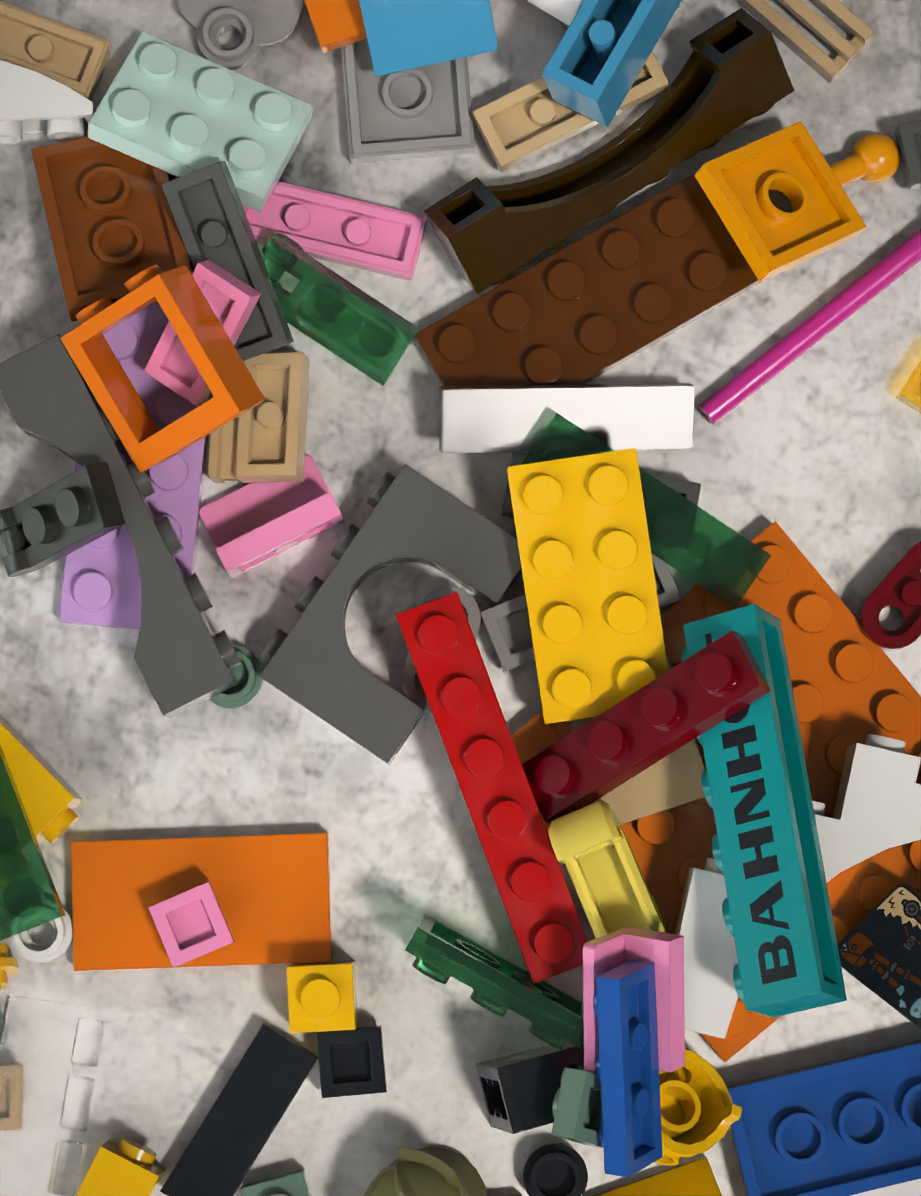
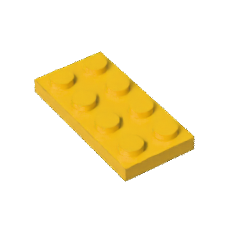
M636 447L507 466L545 724L597 717L668 671Z

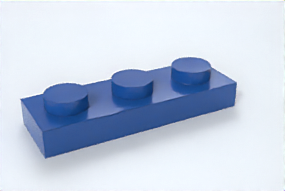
M629 960L596 976V989L593 997V1008L595 1015L598 1017L599 1054L596 1062V1074L601 1083L602 1119L599 1126V1140L604 1148L605 1174L626 1178L662 1158L654 962Z

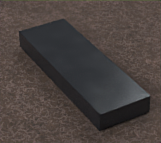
M264 1023L160 1192L167 1196H234L313 1068L318 1056Z

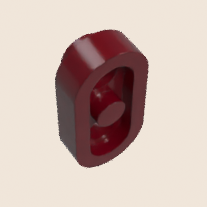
M921 541L904 554L865 598L859 609L858 621L865 636L882 650L893 651L902 649L912 644L921 635ZM883 608H892L900 615V625L896 630H886L880 624L879 614Z

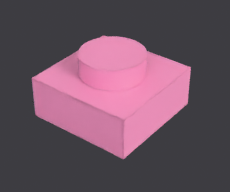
M211 882L148 907L173 968L235 942Z

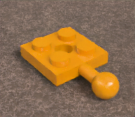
M800 121L704 163L694 176L758 281L762 282L856 238L867 226L844 191L843 186L859 179L869 183H881L890 179L898 170L901 156L900 150L892 138L882 133H870L861 137L854 144L850 156L828 165L804 124ZM772 189L784 193L791 201L793 212H783L776 208L769 198L768 190Z

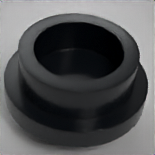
M551 1143L539 1147L529 1156L523 1170V1181L529 1196H582L587 1187L588 1172L583 1158L576 1150L564 1144Z

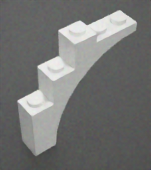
M868 734L866 744L854 743L848 745L833 817L824 816L826 804L812 801L826 883L840 872L886 849L921 840V784L916 783L921 757L904 754L906 742ZM707 858L704 870L689 867L674 934L684 936L685 1030L725 1039L738 999L733 981V968L738 963L734 937L727 930L722 913V904L724 899L727 898L724 873L717 866L715 859Z

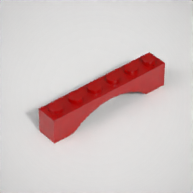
M454 590L396 612V619L533 984L582 966L583 946L588 941L458 592Z

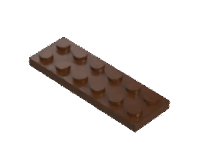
M695 172L414 334V337L442 386L586 384L761 282L758 281L694 176Z

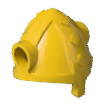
M685 1049V1066L672 1072L659 1070L662 1158L654 1163L666 1166L678 1165L680 1157H691L710 1150L725 1136L731 1124L738 1121L741 1117L742 1107L732 1103V1098L724 1080L708 1061L693 1051Z

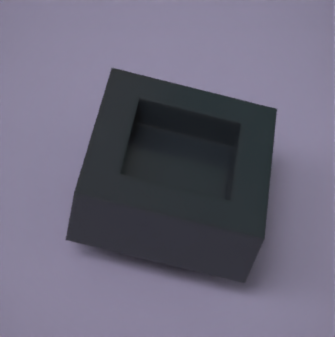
M382 1025L358 1027L355 1030L322 1031L316 1033L322 1098L387 1092Z

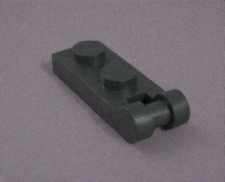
M107 462L85 465L13 507L0 510V535L3 536L8 555L3 557L8 577L37 571L126 524Z

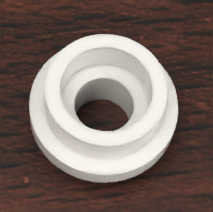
M34 899L21 905L11 917L8 928L11 946L20 957L29 962L48 963L60 958L72 943V918L61 904L53 900ZM39 918L48 920L53 927V935L46 943L37 942L31 934V927Z

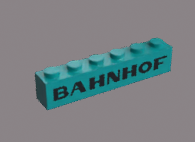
M751 604L684 624L687 647L682 650V662L731 630H734L745 638L771 690L696 737L703 746L707 768L702 773V789L706 801L713 808L717 834H714L712 838V851L717 866L724 873L727 898L724 899L722 904V913L726 928L734 937L738 963L733 968V981L736 992L741 1001L745 1003L746 1010L772 1018L847 1001L781 620L758 605Z

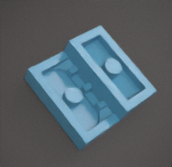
M358 0L375 77L498 50L489 0Z

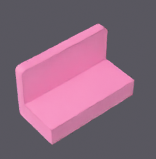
M309 455L305 456L304 482L249 483L203 506L199 510V515L216 547L215 550L231 578L344 522L331 492H329L313 458Z
M625 927L586 942L583 946L584 1070L596 1074V1062L599 1054L598 1017L595 1015L593 1008L596 976L629 960L654 962L659 1070L672 1072L685 1066L684 936Z

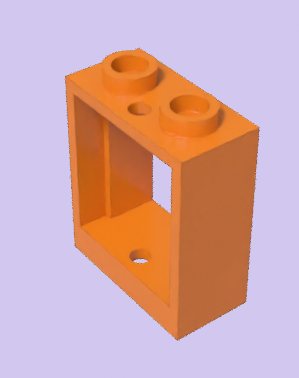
M155 264L141 271L124 283L129 294L115 303L111 301L109 296H106L87 306L75 315L80 325L60 338L140 473L167 461L266 400L186 265L162 272L159 265ZM156 300L214 396L161 430L157 427L103 334Z

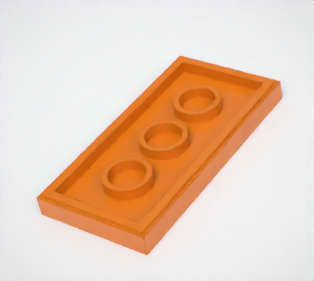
M329 833L71 842L74 971L173 968L148 907L207 882L212 883L235 942L177 967L332 962Z

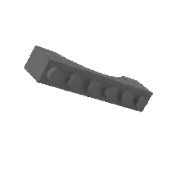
M57 334L1 362L0 391L17 425L28 436L57 448L81 466L101 462L108 463L125 525L136 552L142 586L141 626L134 659L163 716L170 719L239 684L232 669L242 665V662L225 630L215 635L213 634L203 614L204 611L213 607L204 586L196 572L187 577L184 576L174 556L183 551L184 547L167 515L156 520L145 499L155 493L145 471L140 473L133 461L127 463L117 443V440L120 438L101 406L97 404L89 386L62 343L61 335Z

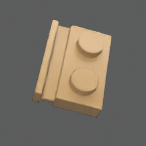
M303 352L264 353L243 361L266 400L210 434L208 478L214 483H225V481H241L242 483L304 482L310 359Z

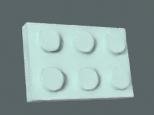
M142 32L88 125V138L177 177H182L212 164L226 161L242 205L261 213L311 121L314 105Z

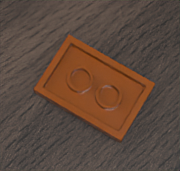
M88 136L31 149L71 322L78 321L75 316L78 312L106 296H109L111 301L115 303L129 294L124 283L155 264L159 265L162 272L186 265L192 274L185 245L161 185L169 182L166 171L88 138Z

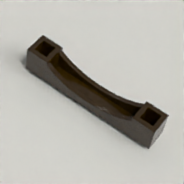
M740 8L689 41L693 52L668 89L637 121L601 148L559 170L522 182L485 186L476 177L424 210L453 267L471 288L479 294L489 286L503 282L514 270L539 254L556 248L567 236L592 220L609 214L619 203L645 186L662 180L668 175L670 170L695 154L715 146L723 136L748 120L768 112L775 103L795 91L771 31Z

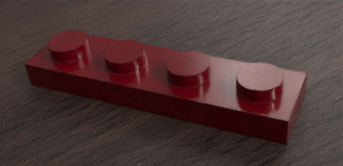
M731 630L523 763L524 772L544 821L551 823L555 819L590 805L770 692L771 690L743 635Z

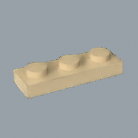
M653 51L615 116L668 89L669 81ZM543 77L472 112V118L500 172L600 124L553 100Z

